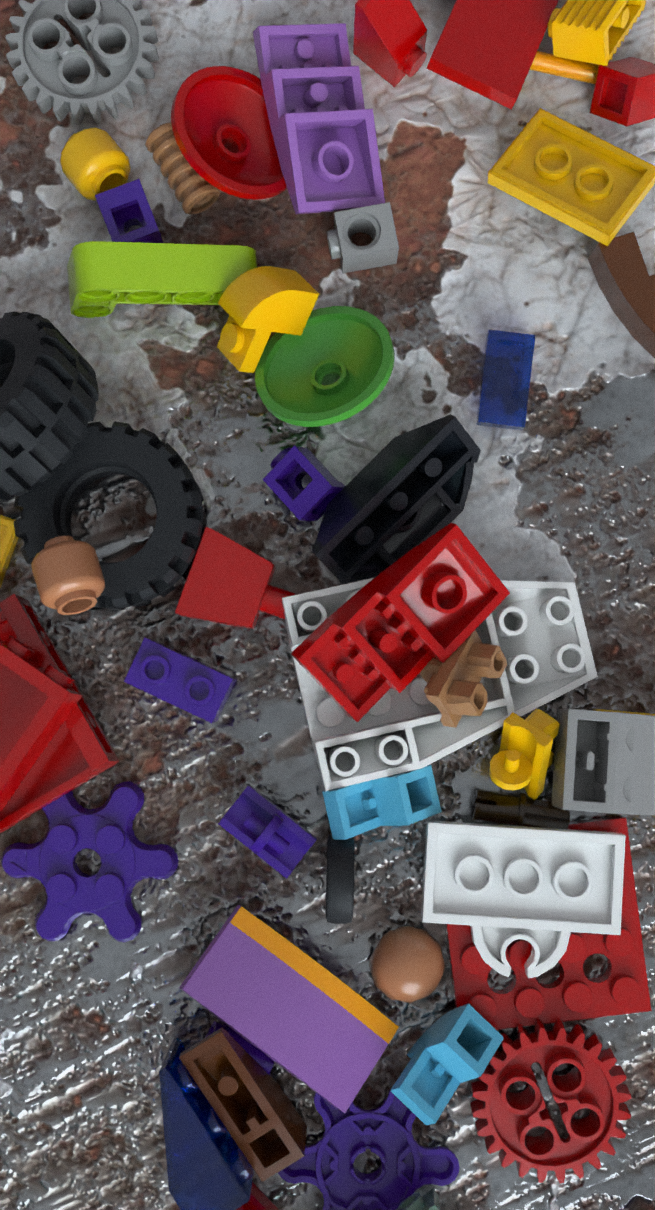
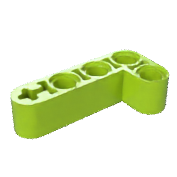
M90 241L77 244L72 248L67 264L71 314L82 318L104 317L113 312L116 304L219 305L218 302L223 292L237 277L246 271L257 268L256 250L241 245Z

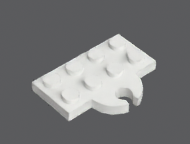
M427 820L421 920L424 923L470 925L472 941L484 962L506 977H509L511 972V966L506 960L505 954L508 945L518 939L526 940L531 944L532 951L530 957L524 963L525 974L528 979L538 977L555 967L564 955L571 932L621 935L626 835L617 832Z

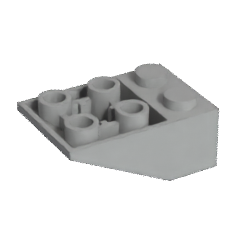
M557 709V721L560 723V727L555 738L551 805L562 810L655 815V716L580 709Z

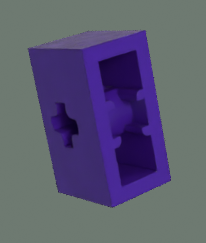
M144 637L123 682L210 723L218 721L237 678L154 639Z

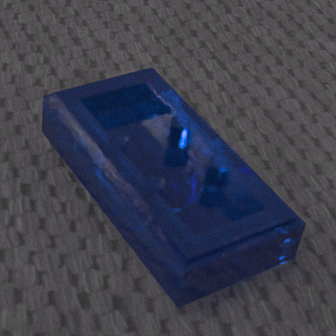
M488 330L476 425L521 431L525 428L535 335Z

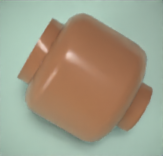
M58 536L48 540L44 544V549L36 554L31 563L41 602L51 609H57V612L61 615H74L91 609L96 605L97 598L105 589V581L95 548L85 541L74 540L71 536Z

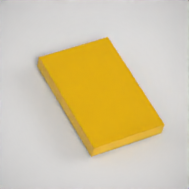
M539 108L488 172V184L608 246L654 186L655 166Z

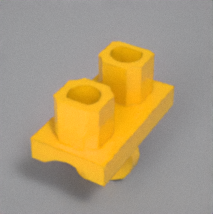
M535 709L525 720L512 712L503 723L500 751L490 761L489 776L498 787L505 790L514 791L524 787L527 795L535 800L544 790L547 769L552 765L554 753L551 751L553 739L558 735L560 723L540 709Z

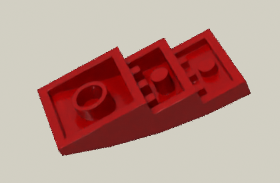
M450 523L407 552L367 583L331 614L291 655L340 708L358 723L390 688L401 693L433 658L444 663L510 592L457 524Z

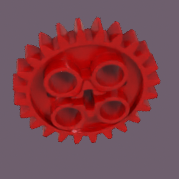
M537 1019L535 1033L528 1034L527 1030L520 1023L517 1025L519 1038L513 1041L507 1035L501 1033L504 1037L501 1042L503 1049L495 1052L490 1061L491 1065H487L483 1074L479 1077L481 1081L471 1082L472 1097L477 1099L470 1102L473 1117L479 1118L475 1122L478 1136H487L485 1144L489 1154L500 1150L499 1158L503 1168L516 1160L518 1175L521 1178L528 1173L530 1168L535 1169L539 1183L544 1182L548 1171H555L559 1183H564L565 1169L570 1168L573 1169L580 1179L584 1178L583 1163L588 1161L592 1166L600 1169L601 1164L597 1153L603 1151L614 1156L616 1151L610 1137H626L623 1126L618 1121L631 1119V1113L627 1105L623 1103L632 1099L627 1085L622 1084L627 1079L621 1065H614L617 1059L610 1048L601 1051L603 1045L596 1034L585 1041V1034L581 1025L577 1024L568 1035L561 1019L556 1020L552 1031H546L541 1019ZM534 1062H538L541 1065L553 1098L557 1103L562 1120L569 1133L566 1139L559 1136L548 1105L543 1098L539 1083L531 1068ZM569 1063L574 1065L571 1072L566 1075L559 1076L553 1074L555 1068L560 1064ZM523 1081L529 1084L520 1093H512L507 1090L514 1082ZM587 1108L592 1110L589 1116L584 1119L572 1118L573 1114L579 1109ZM541 1126L547 1128L540 1136L532 1137L526 1135L533 1127Z

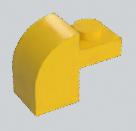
M261 266L246 271L226 288L218 302L229 314V317L221 330L217 348L239 372L254 373L271 332L302 335L319 297V293L295 270Z

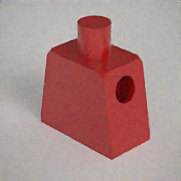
M206 527L175 614L196 620L254 629L260 612L285 620L282 598L296 595V593L271 585L276 570L275 564L217 531Z

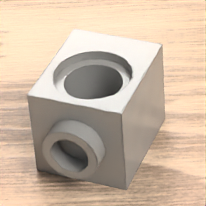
M390 202L334 212V230L326 231L331 260L340 259L342 274L397 263L399 245ZM362 232L368 234L373 239V242L367 246H356L349 238L355 233Z

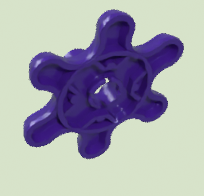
M127 781L117 784L111 790L105 804L94 809L84 808L75 799L73 791L68 792L42 808L48 819V830L41 841L29 844L23 842L13 843L6 847L2 853L1 865L7 875L13 878H35L45 887L47 893L46 902L35 919V929L42 939L47 941L62 939L69 932L75 918L87 913L100 917L105 923L109 935L119 942H128L139 934L142 928V919L132 903L134 886L143 879L154 878L162 880L169 878L177 870L179 859L177 852L170 845L163 843L155 845L145 844L135 836L133 821L145 802L144 793L136 783ZM82 849H93L100 856L101 867L96 874L88 876L75 863V859Z
M390 1090L386 1100L378 1108L370 1110L361 1109L352 1102L346 1113L335 1108L315 1092L314 1105L325 1123L324 1134L318 1142L312 1145H305L304 1157L278 1172L280 1177L288 1183L305 1182L317 1186L324 1198L322 1210H396L406 1198L424 1185L444 1186L453 1182L458 1176L460 1167L457 1156L449 1148L424 1147L417 1143L412 1134V1124L416 1115ZM366 1149H370L371 1152L377 1154L381 1159L379 1168L373 1173L368 1174L360 1172L354 1165L355 1158L365 1152Z

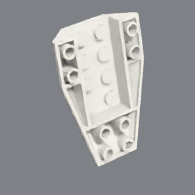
M374 578L282 598L291 653L331 614ZM500 580L510 594L476 628V631L482 643L500 646L507 660V666L500 678L482 677L479 683L483 684L488 693L487 705L482 715H462L456 728L443 726L441 723V712L426 697L424 688L427 682L421 677L420 673L401 693L390 688L357 723L340 708L292 656L309 734L325 791L421 769L502 727L504 720L512 712L521 717L598 677L575 582Z

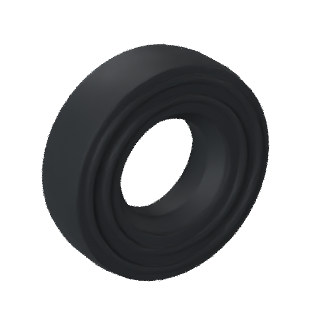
M329 834L327 838L326 918L328 923L347 924L352 922L354 907V839L352 837L346 840H334L332 834Z

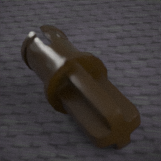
M476 789L473 804L475 810L473 809L472 819L514 826L568 829L570 810L554 807L550 801L526 798L523 792H520L518 796H511Z

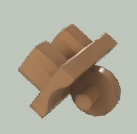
M476 630L444 663L433 658L420 672L421 677L427 682L424 693L428 700L440 710L442 715L440 721L443 726L456 728L462 715L481 716L487 705L488 693L483 684L479 682L482 677L500 678L507 666V660L500 646L482 643Z

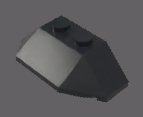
M451 414L394 437L327 504L312 552L342 584L375 578L407 552L450 524L463 511L472 482L474 463L478 461L480 448L458 419Z

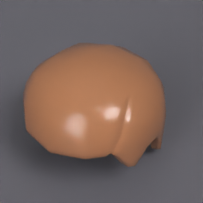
M411 926L398 927L384 934L369 958V968L374 985L387 998L406 1003H412L428 997L440 983L445 968L440 944L426 930Z

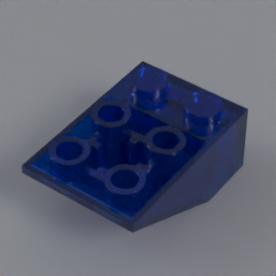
M179 1037L172 1041L159 1071L169 1192L181 1210H236L250 1200L254 1169L180 1060V1053L188 1048L185 1049Z

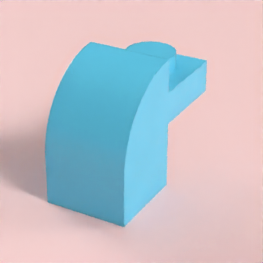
M431 765L405 773L322 791L334 840H346L380 826L410 825L442 812Z
M469 1003L455 1008L434 1022L413 1045L407 1054L411 1060L390 1091L426 1126L435 1124L460 1083L481 1077L504 1037Z

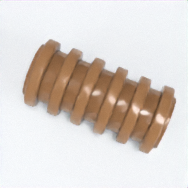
M171 122L162 124L154 129L147 138L145 146L150 153H153L155 163L161 165L160 172L164 177H168L167 183L172 190H175L174 195L179 202H183V211L186 214H197L211 207L217 201L220 190L204 180L187 162L176 143Z

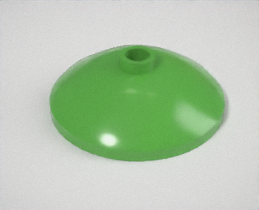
M348 306L316 309L311 312L301 336L275 333L267 342L255 370L256 389L268 411L286 423L302 427L334 424L357 414L372 403L381 393L394 367V346L385 325L367 311Z

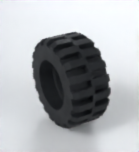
M24 311L22 313H4L3 317L0 318V502L8 501L10 495L21 496L31 491L33 484L36 482L43 483L53 475L51 471L60 463L63 465L73 455L71 450L77 443H82L88 433L86 426L88 422L94 420L97 411L96 401L99 400L98 382L96 381V373L92 366L47 318Z
M100 421L88 423L86 426L88 433L82 443H77L71 450L73 455L64 465L60 463L51 471L53 475L43 483L36 482L33 484L31 491L21 496H15L14 507L21 511V519L13 521L15 535L23 539L25 546L20 551L26 563L31 564L36 554L44 549V544L48 540L58 536L72 537L71 514L80 494L90 484L111 475H126L138 480L149 490L156 505L157 518L153 533L144 547L130 558L119 562L99 561L105 581V589L97 598V603L94 607L108 610H125L126 607L132 606L139 608L151 604V600L159 595L165 597L175 589L173 585L181 577L186 578L191 569L190 564L196 555L201 541L202 530L206 528V513L202 505L204 499L192 472L180 455L168 443L165 444L160 441L156 434L144 428L140 431L134 430L129 423L114 421L112 427H104Z

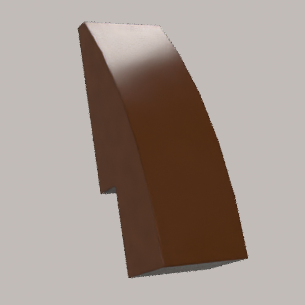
M634 232L613 238L608 246L599 242L588 258L597 283L613 312L625 328L655 358V274L649 276Z

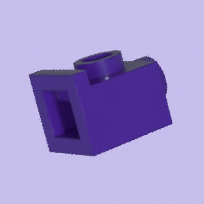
M139 179L95 195L112 242L164 243ZM137 225L141 227L133 231L127 232L128 229L132 226Z
M295 445L292 448L284 449L272 460L270 464L272 470L263 478V481L300 521L316 522L325 513L327 504L345 487L308 448ZM308 474L313 480L303 488L302 479Z

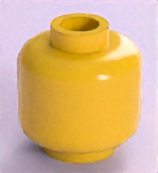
M99 128L83 129L68 139L61 152L60 164L63 173L87 200L97 201L96 194L128 182L131 169L129 158L105 130Z

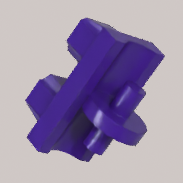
M250 784L218 823L286 879L317 840L314 835Z

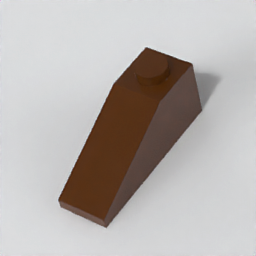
M223 1027L180 1053V1060L262 1182L305 1156L307 1125L281 1086Z

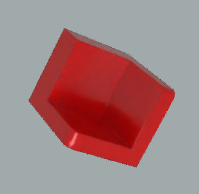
M628 57L608 62V66L599 65L589 113L626 127L655 118V64L636 57Z

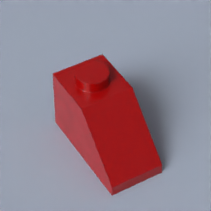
M358 0L355 3L353 54L393 87H396L405 75L408 77L414 76L427 56V53L424 51L427 28L411 1Z

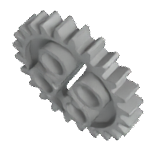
M25 0L18 1L24 17L10 16L9 20L16 33H10L5 36L12 50L6 54V57L12 69H14L11 73L18 86H23L22 90L29 102L36 100L43 114L53 107L57 120L62 122L68 112H71L76 125H81L85 113H91L97 125L101 121V111L106 109L114 119L118 118L116 105L120 102L132 109L134 107L130 96L132 91L141 95L147 93L141 78H155L153 65L150 62L159 60L156 45H154L158 42L155 27L151 26L153 23L148 9H142L141 0H35L33 4ZM84 13H94L88 19H78ZM61 18L68 24L81 46L73 44L69 32L56 21L57 19ZM49 42H58L51 49H42ZM115 46L124 47L117 54L107 53L109 49ZM85 50H92L96 63L110 75L109 77H103L99 73ZM79 75L89 76L86 81L80 84L71 83Z

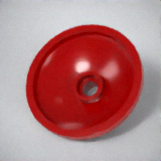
M227 66L206 67L191 74L177 91L171 108L173 134L181 153L190 166L212 186L239 198L252 200L267 199L285 191L287 186L271 132L261 79L244 70Z

